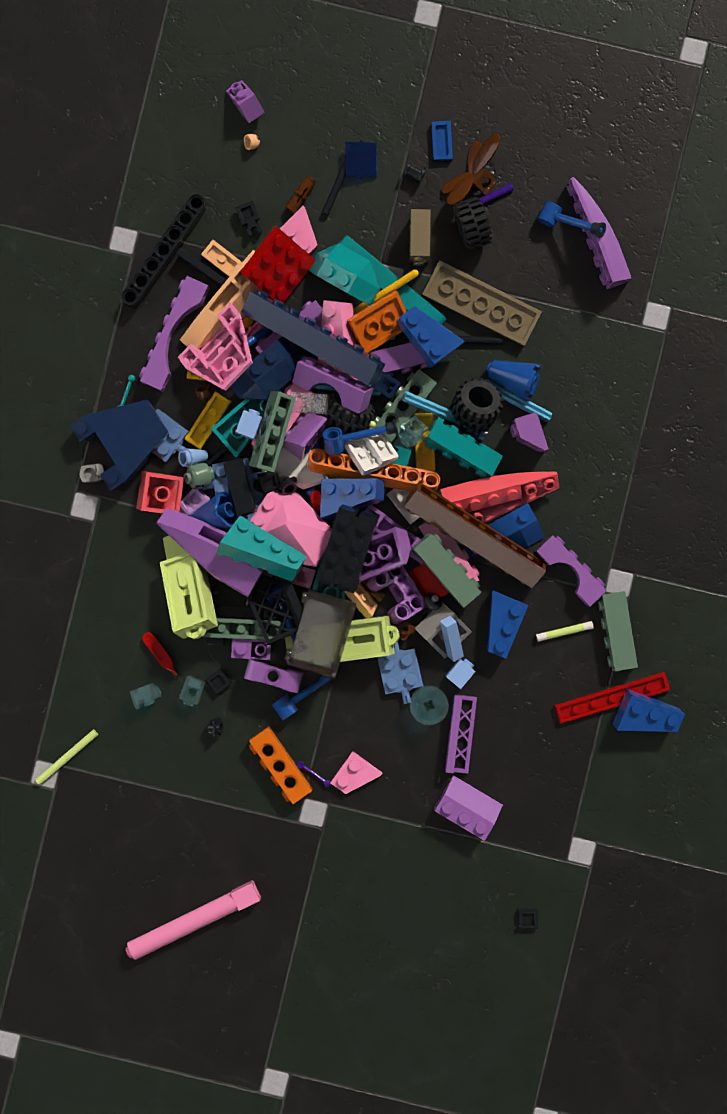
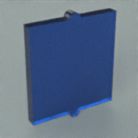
M362 140L359 142H345V176L359 177L360 179L363 177H377V143L363 142Z

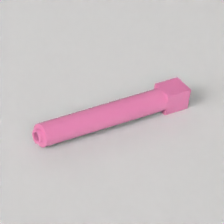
M251 880L233 889L230 893L127 942L126 952L129 958L133 957L134 960H137L237 910L240 911L260 901L261 896L254 881Z

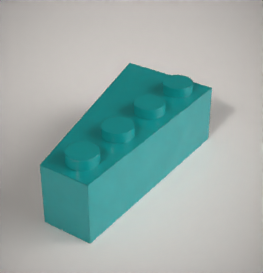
M242 516L238 517L223 537L216 552V555L222 557L225 555L231 557L233 561L248 563L255 569L262 568L272 575L289 581L294 580L307 557Z

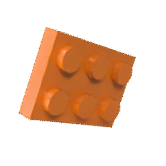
M393 291L347 319L359 346L364 348V352L369 353L403 332L396 321L407 311L399 293Z

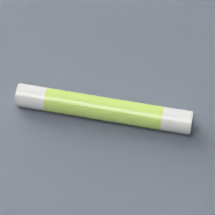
M592 621L536 634L537 642L594 629Z

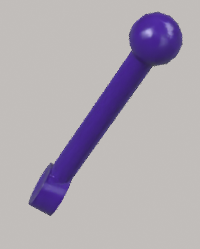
M303 761L297 762L299 769H304L323 782L325 787L331 785L330 780H325L304 765Z

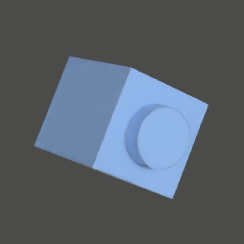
M249 409V411L243 410L236 434L255 441L263 419L259 416L260 412Z
M465 658L464 661L459 659L445 676L461 689L476 671L472 669L474 665Z

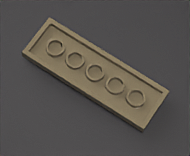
M440 260L422 296L523 347L542 311Z

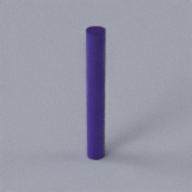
M510 183L479 198V200L484 205L513 191L514 187Z

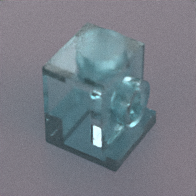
M413 416L401 425L398 439L407 448L421 442L423 439L422 435L428 430V427L416 416Z
M187 676L179 699H182V703L188 706L198 705L207 682ZM191 688H194L196 690L195 695L190 694L189 691Z
M151 683L130 691V695L137 710L142 707V703L144 707L155 703L154 699L161 697V692L158 686Z

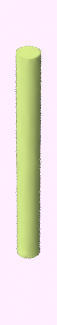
M93 729L37 777L35 781L41 785L96 738L98 733Z

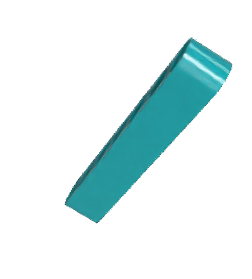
M346 235L339 243L372 262L380 291L399 279L349 236ZM407 284L395 290L399 293L406 311L415 306L441 325L447 320Z

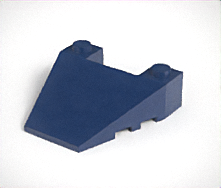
M149 400L84 415L70 425L79 442L89 441L97 435L114 461V466L100 474L110 491L120 489L133 480L152 452L156 450L168 434L167 428Z

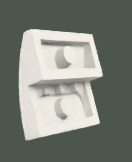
M385 434L344 443L346 451L362 476L390 464L399 457Z

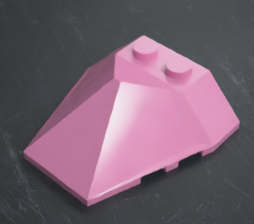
M231 302L217 316L224 326L200 350L190 344L178 356L187 370L225 391L253 363L241 314Z
M277 490L268 493L250 520L253 524L306 555L307 557L303 565L316 567L326 552L332 532L328 524L320 518L297 492L290 495H285L283 492L279 493Z

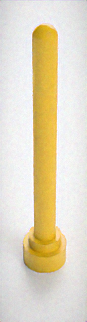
M412 270L378 292L372 304L416 278L419 274L418 271ZM362 302L353 308V315H356L370 305Z

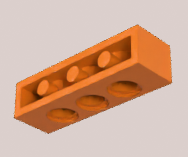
M269 726L249 740L251 743L249 748L254 754L258 753L262 759L260 760L262 767L265 770L269 769L272 774V781L276 786L280 785L283 789L282 795L287 802L291 801L294 804L312 791V787ZM266 745L272 746L273 754L266 755L263 752V747ZM275 762H283L285 768L282 771H277L274 768ZM292 777L295 779L296 784L289 787L285 784V779Z

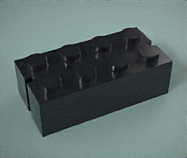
M342 504L336 515L317 582L332 587L338 584V589L354 594L358 588L379 516L362 511L359 517H356L359 509Z

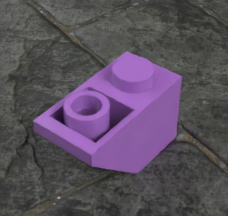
M242 80L232 84L226 90L248 123L265 113L255 94Z
M232 638L231 658L270 660L271 645H267L265 640Z

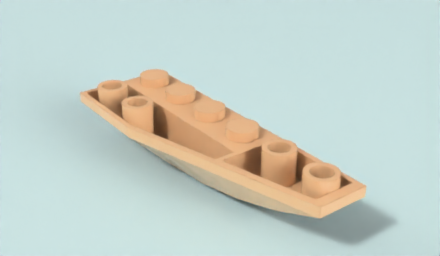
M254 250L221 286L181 337L180 341L187 347L192 344L201 349L224 326L217 316L230 302L241 314L242 319L246 317V315L241 313L250 291L258 292L260 289L243 276L240 271L255 253Z

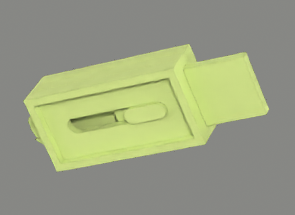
M166 536L163 538L167 560L160 562L172 630L173 633L183 639L187 637L198 639L204 636L206 630L218 626L207 570L170 536Z
M389 615L311 626L308 632L298 633L300 639H303L305 645L309 647L298 654H294L295 649L292 645L294 642L291 636L285 638L288 663L314 660L315 665L395 654L393 644L399 640V631L395 626H391Z

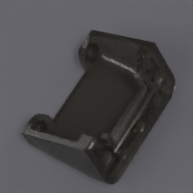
M308 589L307 593L303 592L301 598L304 609L294 644L291 649L287 648L284 659L287 660L286 664L335 678L356 603Z

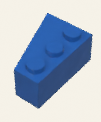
M415 306L396 321L397 325L430 368L465 342Z
M376 478L321 480L320 518L334 519L342 504L362 509L384 501V481Z
M491 590L487 651L505 659L507 658L528 608L527 604Z
M627 689L612 724L617 731L678 732L685 714L678 707Z

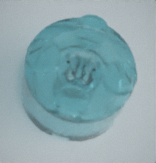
M424 685L417 688L412 693L409 702L412 716L424 725H433L442 721L447 715L449 707L447 697L443 691L432 685ZM432 700L431 703L434 705V707H429V709L426 710L424 702Z

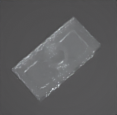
M290 392L291 396L296 397L292 412L327 415L329 395Z

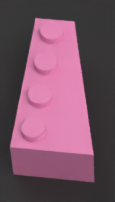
M324 300L321 326L328 327L332 330V334L336 336L341 335L347 338L348 343L351 345L356 344V339H354L353 332L347 319L354 316L352 303ZM318 357V361H317V362H319V363H321V364H323V365L332 366V367L334 368V370H336V371H338V372H340V373H341V372L346 373V372L340 370L339 368L333 366L332 364H330V363L326 362L325 360H323V359H321V358Z

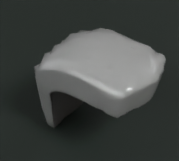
M102 464L81 466L79 474L82 482L90 483L103 480L100 474L105 472L104 466Z

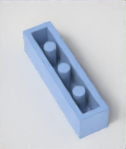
M448 616L441 620L440 624L447 656L455 662L464 657L457 622L451 616Z

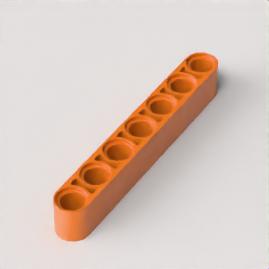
M318 448L310 451L307 461L308 469L314 473L344 479L376 478L384 481V487L409 492L412 491L418 482L436 492L440 483V477L435 472L393 463L376 470L377 474L369 473L362 476L359 470L351 468L352 466L356 467L350 455L343 453L331 455L324 449ZM312 459H318L321 462H314ZM331 463H338L339 466H334ZM389 474H393L396 477L392 478L389 476ZM408 478H412V479H414L415 481H414V482L409 481Z

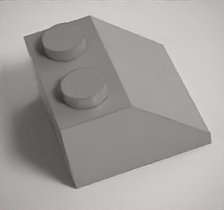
M442 602L441 607L429 613L415 629L446 658L447 652L440 621L451 616L457 622L461 642L472 631Z

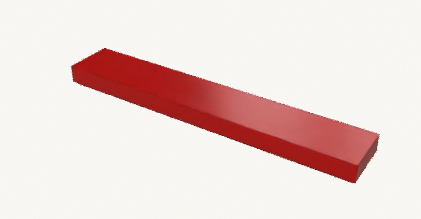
M661 672L556 704L554 706L559 723L562 724L618 707L627 689L648 697L670 691L666 674Z

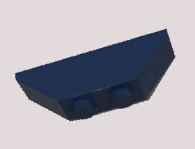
M282 336L252 360L253 363L230 388L240 399L268 400L270 391H279L294 378L299 349L293 342Z

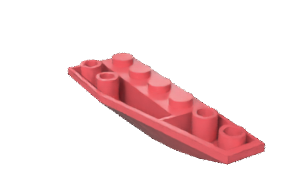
M557 472L513 473L477 479L443 488L440 491L441 496L485 523L559 489Z

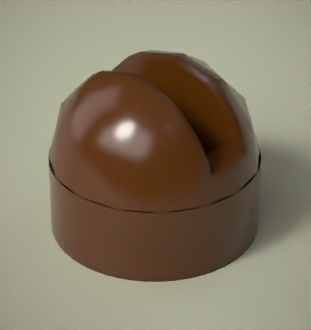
M209 385L200 386L195 390L199 400L205 401L204 398L210 399L211 389Z

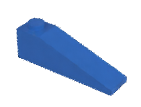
M528 503L488 525L523 548L544 538L538 520ZM461 545L468 554L469 558L481 556L474 554L471 551V549L466 547L465 545Z

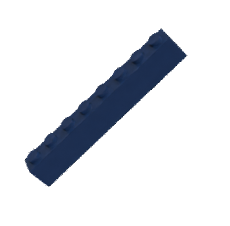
M258 290V292L250 291L241 313L367 385H376L385 366V363L380 361L381 358L373 353L367 354L364 352V348L357 344L351 345L348 343L347 338L332 334V330L328 327L316 325L314 319L304 318L300 316L298 310L284 307L282 301L268 298L269 294L261 290Z

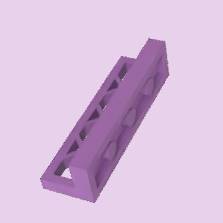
M454 694L445 766L447 773H468L477 697ZM462 699L472 701V708L466 713L461 709ZM466 717L470 725L468 729L462 732L459 728L460 720ZM463 736L467 740V747L460 751L457 747V740ZM460 755L465 760L464 769L454 767L455 759Z

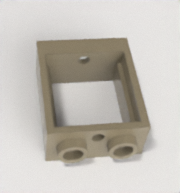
M411 209L409 263H413L414 266H425V264L429 263L431 209Z

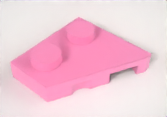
M302 206L280 230L310 255L318 245L306 209Z
M352 751L330 783L347 794L381 776L383 772Z

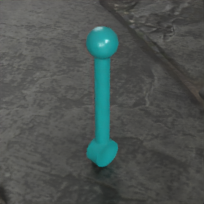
M134 375L128 376L129 382L121 404L117 407L124 406L131 384L135 381Z

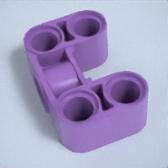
M404 566L393 569L395 575L390 570L367 579V586L370 590L377 592L387 586L398 604L387 613V616H390V622L393 624L405 621L425 606L422 595ZM376 578L380 580L381 585L377 583ZM411 601L415 603L416 608L412 606ZM397 610L401 613V617L398 616Z
M249 659L244 678L298 693L304 673L292 669L277 668L267 665L266 662ZM270 671L278 673L279 678L277 681H271L268 678Z

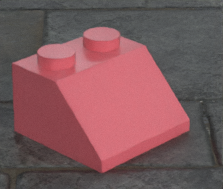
M142 471L136 509L164 513L166 508L179 512L184 477Z

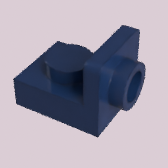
M382 371L376 385H371V387L391 399L398 391L401 383Z

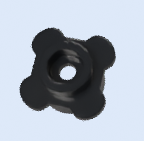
M295 476L281 478L277 491L279 493L283 492L285 495L294 493L297 488L295 484L297 478Z
M220 717L209 720V735H213V737L221 736L223 723Z

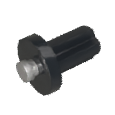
M427 593L423 598L425 606L419 611V614L427 617L433 610H438L442 605L440 597L435 593Z

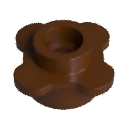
M409 619L394 625L399 631L401 640H406L411 633L416 631V627L409 623Z

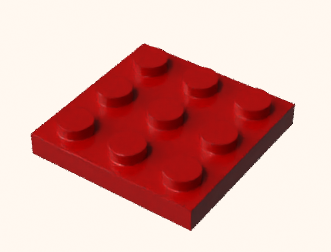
M274 226L240 273L260 290L269 294L271 299H277L284 303L310 269L315 259L282 230Z

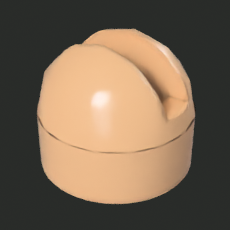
M255 134L245 135V148L247 150L258 148L260 144L259 137Z

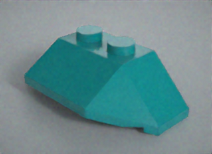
M339 243L316 253L315 261L309 269L310 272L364 303L372 305L380 287L370 260Z

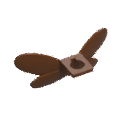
M492 134L483 145H481L480 141L472 143L467 160L468 172L454 177L442 187V193H449L447 197L449 205L457 204L464 199L470 191L472 184L484 195L491 191L496 183V179L484 167L499 147V134ZM482 177L489 179V185L486 188L482 187Z

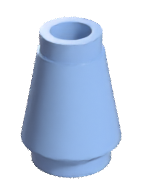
M185 448L179 452V463L182 466L189 467L207 461L208 453L206 450Z

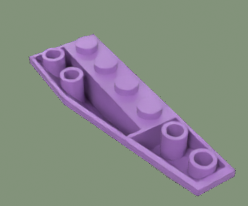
M574 177L570 178L567 190L569 195L574 198L575 203H573L576 214H580L583 221L590 223L604 222L606 224V232L601 238L596 237L589 230L582 229L583 232L586 231L588 239L586 241L589 249H592L594 252V264L601 271L600 280L602 285H606L607 289L629 282L631 275L619 242L609 222L584 187Z
M166 508L157 521V525L214 578L243 595L249 596L263 574L264 569H255L248 563L233 561L231 557L225 555L223 557L216 555L219 543L226 535V532L169 508Z

